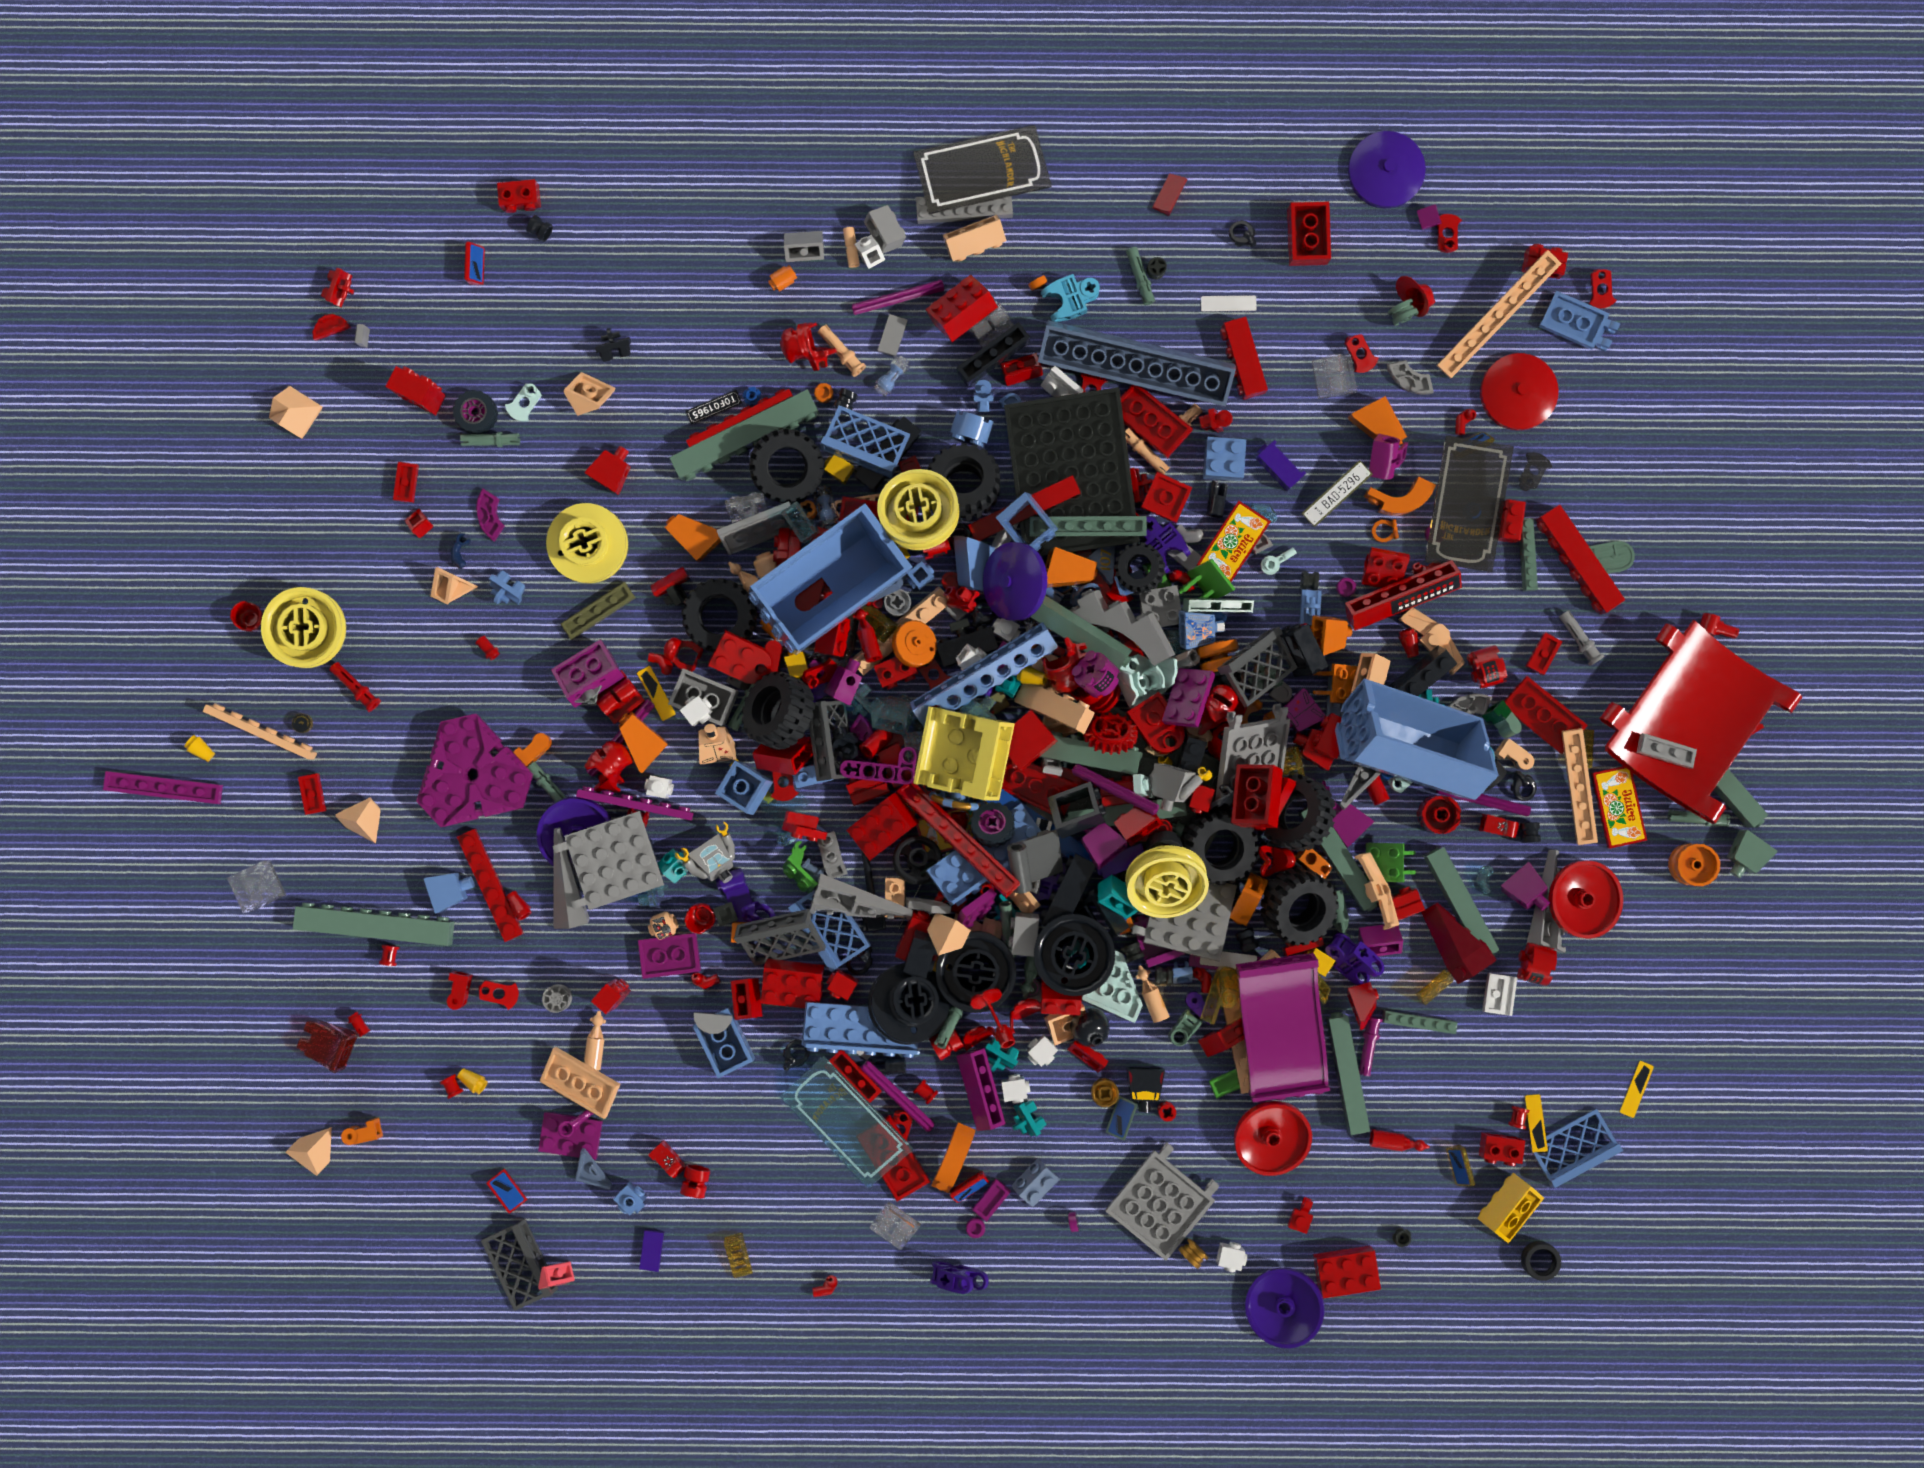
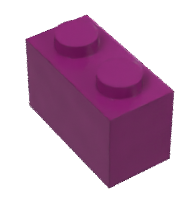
M1385 924L1359 928L1358 942L1362 941L1377 956L1402 953L1403 938L1399 926L1383 930Z

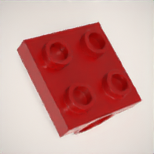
M1371 547L1370 553L1365 558L1361 583L1383 588L1403 580L1410 555Z
M622 670L621 672L625 678L597 695V705L610 718L613 724L618 723L626 713L630 714L646 701Z

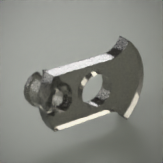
M1536 452L1526 454L1527 464L1519 478V487L1523 491L1536 489L1545 470L1552 468L1551 462L1542 454ZM1530 467H1536L1539 472L1538 475H1533L1530 472Z

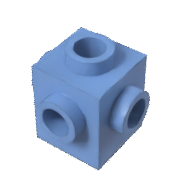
M629 1182L613 1200L618 1204L621 1212L631 1215L634 1211L638 1213L645 1206L643 1202L647 1197L642 1188L639 1186L635 1187Z

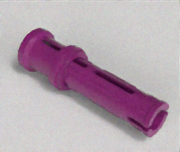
M1371 1016L1365 1031L1362 1033L1365 1039L1359 1068L1360 1075L1371 1076L1376 1040L1380 1038L1379 1028L1380 1023L1383 1022L1382 1018Z

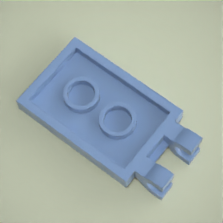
M1556 291L1539 327L1591 350L1596 345L1597 348L1606 352L1612 340L1602 337L1604 330L1614 335L1620 323L1609 320L1608 316L1610 313Z

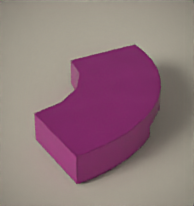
M482 488L476 505L478 521L483 532L495 542L505 527L497 514V506L500 499Z
M859 714L849 729L850 732L856 733L858 739L865 741L874 733L870 722L862 714ZM860 749L858 750V756L855 757L858 761L873 762L875 756L871 759L865 757Z

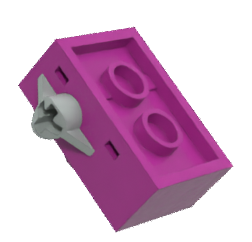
M601 639L551 669L565 697L575 708L582 703L595 704L597 702V695L625 678L611 652Z

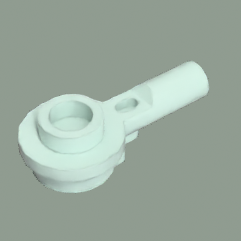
M1292 547L1277 557H1265L1261 561V570L1267 575L1275 574L1282 562L1297 554L1296 550Z

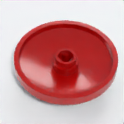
M1525 353L1510 354L1493 363L1486 371L1480 387L1481 403L1486 414L1501 427L1518 431L1531 429L1545 421L1555 409L1559 394L1557 379L1552 369L1540 358Z
M1595 861L1572 862L1562 868L1552 881L1549 890L1550 912L1556 924L1567 934L1585 939L1600 937L1610 931L1620 918L1623 909L1622 887L1616 875L1605 865Z
M1269 1101L1254 1106L1241 1117L1234 1132V1147L1241 1162L1249 1170L1265 1176L1282 1175L1295 1169L1304 1161L1312 1144V1130L1304 1114L1295 1106L1281 1101Z

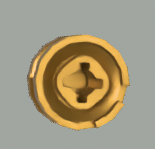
M1108 1078L1098 1079L1091 1087L1092 1098L1101 1107H1110L1118 1100V1087Z
M1188 1238L1189 1245L1181 1246L1178 1250L1195 1268L1199 1269L1202 1266L1203 1258L1207 1260L1209 1257L1193 1240Z

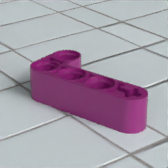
M914 747L903 748L899 753L898 765L846 760L841 764L840 772L847 778L912 784L919 751ZM909 750L914 754L912 761L906 759V752ZM868 766L873 768L872 776L866 774ZM847 767L859 768V771L850 772V770H847ZM887 768H890L892 770L893 774L891 778H887L885 776V770ZM906 770H909L912 774L909 781L903 775Z

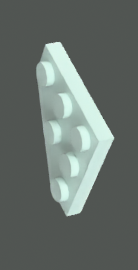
M1115 950V963L1111 975L1100 988L1083 995L1082 1000L1135 1023L1143 1005L1124 955Z

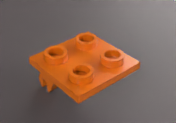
M1332 664L1331 671L1317 672L1314 675L1333 676L1332 691H1313V695H1330L1331 703L1343 704L1351 694L1358 666Z

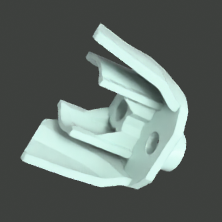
M1137 654L1131 656V660L1126 668L1123 666L1120 668V674L1118 673L1117 676L1119 679L1118 684L1130 709L1157 692L1163 695L1175 684L1177 675L1176 658L1170 657L1153 666L1149 658Z

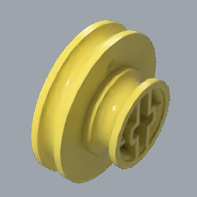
M914 469L900 473L884 486L878 499L877 511L880 524L896 545L906 549L925 550L941 544L953 533L959 520V504L955 489L945 477L934 471ZM917 506H921L924 519L923 522L919 523L915 509Z
M580 503L564 509L554 518L547 533L546 547L552 564L562 575L580 583L590 584L610 578L621 568L628 552V537L622 522L612 512L596 504ZM584 527L590 528L592 530L587 531L584 529ZM585 537L591 540L587 542V548L581 546V544L585 543L583 539ZM560 550L564 554L563 556L558 555V552Z
M306 587L291 588L274 597L266 607L261 621V635L268 651L280 662L299 668H313L327 663L339 652L346 636V620L338 603L329 595ZM307 598L308 603L303 604V599Z
M1157 846L1143 852L1131 862L1125 877L1127 894L1131 904L1141 913L1157 918H1171L1192 911L1204 900L1209 887L1206 867L1202 859L1195 852L1179 846Z

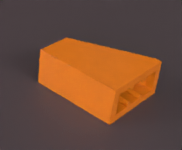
M1386 396L1355 411L1348 417L1350 422L1372 439H1375L1378 434L1398 438L1400 446L1404 444L1402 441L1407 437Z
M680 514L677 516L673 515L666 522L665 528L697 562L702 561L721 542L717 533L718 529Z
M1054 547L1049 551L1045 563L1047 588L1088 584L1097 576V562Z
M633 712L629 715L626 713L619 720V729L638 770L643 773L668 744L667 741Z
M1250 873L1231 911L1230 918L1235 923L1247 926L1262 898L1268 880Z

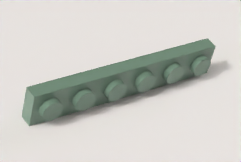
M1147 516L1049 517L1058 528L1054 532L1055 536H1147ZM1030 517V537H1039L1048 529V526L1040 517Z

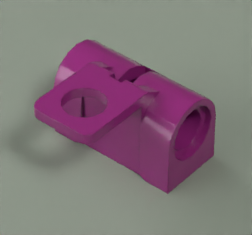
M1378 434L1373 441L1369 470L1373 475L1370 477L1385 480L1394 478L1395 468L1400 467L1406 458L1408 442H1404L1399 448L1400 440L1398 438Z

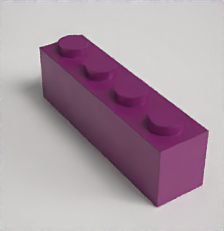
M985 1048L970 1050L956 1055L976 1130H992L1004 1125L1005 1120Z

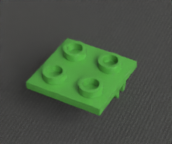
M1210 559L1187 572L1191 579L1178 592L1182 594L1197 583L1204 592L1199 598H1220L1234 591L1235 587L1214 560Z
M798 841L791 850V856L786 860L782 868L788 878H793L798 883L797 886L801 891L809 894L818 883L801 867L806 845L800 849L799 845L802 841Z
M1366 843V853L1370 852L1386 882H1404V874H1416V870H1404V855H1416V851H1404V843Z

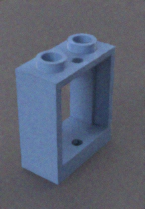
M1024 492L1002 511L996 519L1015 542L1027 544L1009 521L1030 504L1048 526L1045 532L1029 544L1038 551L1041 548L1040 544L1045 540L1046 542L1051 540L1056 535L1054 532L1058 528L1032 495Z

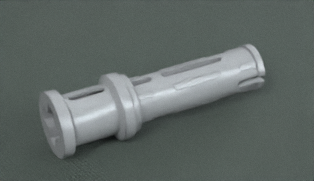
M1570 610L1559 616L1579 645V652H1582L1589 661V666L1605 657L1595 647L1594 640H1589Z

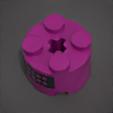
M1093 650L1088 651L1085 657L1072 669V675L1076 683L1094 698L1111 693L1119 681L1117 676L1120 672L1117 666L1104 654L1094 652Z

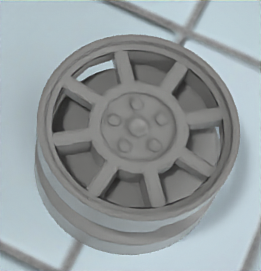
M900 589L885 596L884 606L890 615L902 617L911 609V599L906 591Z
M556 984L547 988L542 996L544 1007L553 1013L567 1009L572 1002L570 989L562 984Z

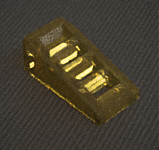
M1298 746L1286 748L1283 776L1293 770L1298 772L1291 775L1301 774L1305 776ZM1288 763H1296V765L1287 766Z
M743 1233L725 1237L724 1246L733 1277L738 1278L752 1274L753 1270ZM742 1249L741 1252H737V1253H733V1254H732L733 1251H737V1250ZM744 1257V1259L734 1262V1259ZM745 1264H746V1266H747V1267H744V1268L736 1269L737 1266H741V1265H745Z

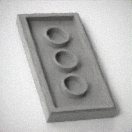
M788 501L717 530V533L728 555L772 539L775 535L779 536L780 528H789L791 530L797 529L800 526Z

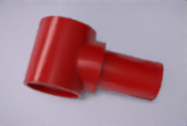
M1703 613L1700 625L1711 636L1723 635L1732 639L1737 638L1739 628L1724 624L1720 620V616Z

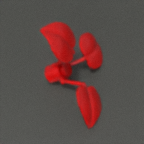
M990 989L982 994L973 996L970 1000L972 1008L981 1009L988 1005L997 1028L995 1032L993 1027L988 1026L985 1028L984 1026H979L965 1033L963 1037L965 1050L968 1051L991 1035L999 1042L1001 1048L1005 1049L1015 1044L1013 1019H1022L1041 1011V1002L1036 999H1026L1014 1005V1010L1010 1012V1027H1007L1006 1024H1000L991 1003L1001 998L1002 993L999 989Z

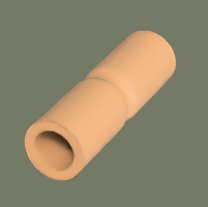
M846 227L843 229L847 248L848 267L855 268L860 266L858 250L855 246L854 227Z

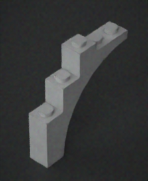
M1092 589L1082 593L1083 598L1077 600L1079 605L1070 609L1071 612L1090 624L1109 627L1127 636L1145 652L1153 666L1175 655L1154 613L1147 615L1145 612L1135 619L1127 602L1120 603L1116 601L1108 606L1100 590L1092 591Z

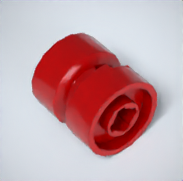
M954 1029L945 1049H941L934 1044L939 1033L929 1038L940 1060L950 1056L951 1051L957 1052L965 1047L956 1029Z
M686 1165L684 1173L686 1180L682 1182L680 1193L692 1198H705L707 1189L705 1183L709 1180L711 1170L699 1165Z

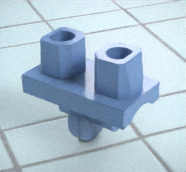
M985 379L977 381L975 384L976 392H973L974 402L977 401L978 412H989V401H993L991 384Z
M503 570L496 576L491 575L489 580L491 581L490 587L493 588L491 594L495 596L494 602L499 604L503 601L507 604L509 600H512L519 605L522 601L521 595L525 590V585L520 581H516L512 587L508 585L507 582L510 580V575Z
M1301 590L1300 624L1307 623L1312 625V616H1320L1322 591Z

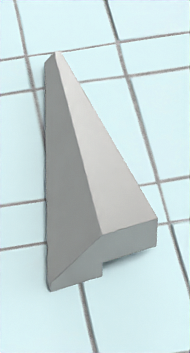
M1359 765L1340 803L1341 808L1344 810L1382 772Z
M561 827L554 829V845L565 842ZM568 849L554 853V929H570L587 924L590 920L586 906L573 909L571 904L572 901L583 897Z
M1558 850L1548 851L1542 880L1548 889L1544 897L1548 901L1550 886L1560 871V868H1557ZM1535 905L1527 943L1555 948L1556 952L1566 953V947L1562 946L1561 935H1565V932L1554 921L1549 906L1541 911Z
M824 874L819 876L809 910L811 914H815L816 911H827V915H833V912L845 913L846 916L876 918V915H887L888 919H893L894 916L907 917V920L911 919L913 912L912 909Z

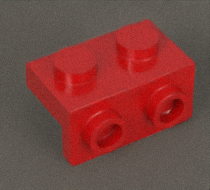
M792 811L786 812L782 830L791 832L792 837L802 839V836H806L807 840L815 842L818 839L826 840L827 832L816 829L819 821L818 817Z

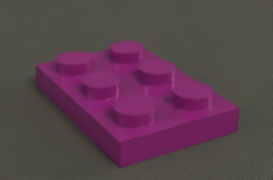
M1179 668L1162 722L1167 725L1198 728L1215 673L1208 670Z
M991 888L960 911L957 921L970 929L974 925L973 922L975 920L984 919L989 914L988 911L992 908L991 905L994 904L996 892Z
M696 933L673 935L662 940L657 938L638 940L642 979L701 971Z
M545 1112L538 1151L579 1158L582 1148H585L591 1157L596 1160L603 1120L587 1118L574 1128L571 1136L563 1138L557 1132L559 1124L564 1121L570 1122L577 1116ZM562 1127V1132L567 1133V1128Z

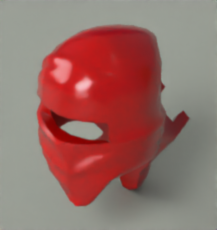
M816 322L797 324V330L791 327L785 329L781 335L780 348L788 362L793 363L798 359H808L813 371L820 370L819 363L821 368L828 367L827 357L835 354L837 349L815 347L811 328L818 326Z
M1069 637L1064 638L1067 651L1066 656L1050 662L1046 657L1042 658L1045 676L1051 680V686L1059 693H1069L1080 687L1074 680L1072 669L1086 655V653L1081 654V650L1087 649L1086 644L1072 643Z
M1217 685L1211 689L1201 717L1200 724L1202 726L1198 730L1199 736L1204 735L1208 730L1218 727L1222 722H1226L1227 713L1235 710L1239 700L1233 687Z
M607 741L602 745L601 749H596L584 765L587 770L596 768L602 773L598 777L599 783L594 787V792L598 793L604 789L614 793L620 792L621 789L617 787V783H624V779L620 774L626 766L633 763V760L625 746L615 741Z

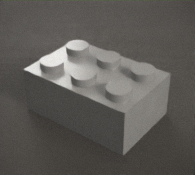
M682 669L668 704L682 709L686 706L685 702L690 697L700 696L702 699L706 697L712 704L710 709L713 711L708 721L725 727L739 691Z

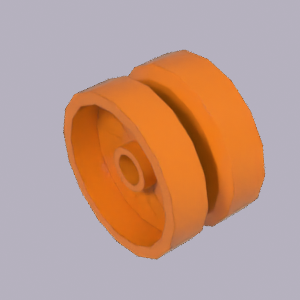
M1237 639L1217 641L1195 649L1200 656V660L1210 658V661L1199 666L1200 670L1217 672L1219 666L1233 657L1228 656V654L1239 649Z
M1685 843L1672 851L1668 859V868L1671 876L1683 885L1705 886L1711 884L1717 878L1720 872V860L1718 854L1705 844Z

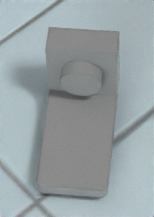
M835 832L827 833L826 840L818 839L817 842L827 876L837 878L848 874Z

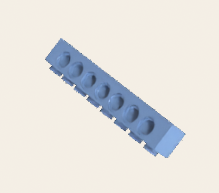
M1044 622L911 701L912 711L924 727L928 706L939 705L937 708L955 711L957 708L969 704L975 697L984 695L990 688L1002 684L1010 676L1017 675L1028 665L1035 664L1043 656L1052 654L1058 646ZM1034 644H1039L1036 648H1031ZM1022 654L1020 658H1014L1016 655ZM1005 664L1003 668L998 669V666ZM983 675H988V677L981 679ZM972 685L970 688L964 689L965 686ZM950 695H955L953 698L948 699Z

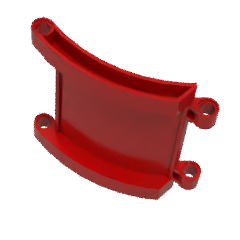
M1692 620L1683 634L1676 627L1665 624L1655 640L1666 647V650L1670 653L1633 707L1627 712L1620 705L1611 702L1599 718L1601 722L1615 730L1605 745V751L1635 776L1673 802L1705 821L1715 824L1726 809V806L1710 796L1714 788L1770 707L1776 705L1791 714L1802 699V695L1741 659L1711 636L1696 620ZM1645 733L1697 749L1693 768L1689 769L1636 753L1640 734Z

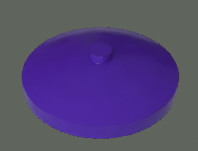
M1381 131L1364 138L1354 149L1348 164L1349 182L1356 195L1365 203L1383 209L1396 208L1410 201L1421 188L1426 172L1425 160L1417 144L1409 137L1394 131Z
M1021 542L1002 544L992 552L986 562L983 572V591L989 607L996 615L1010 621L1024 620L1032 616L1043 603L1047 591L1046 567L1040 554L1028 544Z
M580 797L561 799L552 804L540 818L537 827L538 847L543 857L554 866V850L552 847L554 846V829L561 827L563 836L611 821L612 819L602 806L592 800Z
M1280 1267L1265 1271L1254 1280L1246 1296L1245 1310L1251 1328L1262 1340L1275 1347L1296 1348L1308 1343L1316 1336L1324 1320L1325 1306L1319 1288L1307 1275L1295 1269Z

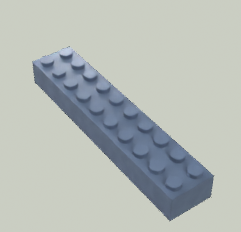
M1050 320L1047 321L1038 359L1039 363L1221 406H1226L1236 371V365L1233 363Z

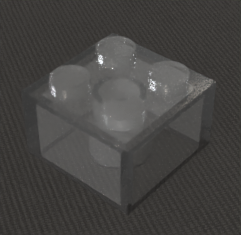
M261 861L227 878L243 913L253 912L286 896L271 861Z

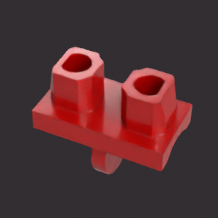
M336 268L335 271L330 270L327 278L331 285L329 288L322 290L321 297L331 304L342 308L347 294H354V290L350 288L353 275L346 273L340 268Z
M1214 408L1208 410V415L1199 417L1202 429H1205V431L1215 430L1217 433L1223 432L1222 427L1229 426L1233 421V416L1229 411L1221 410L1218 412Z
M1133 467L1130 468L1134 503L1142 504L1145 499L1144 492L1148 493L1149 485L1152 484L1153 479L1147 480L1146 473L1141 474L1140 477L1139 469Z
M948 586L943 595L948 599L946 605L949 608H959L964 612H972L976 607L975 598L979 597L980 593L977 590H968L966 587L956 589L954 586Z

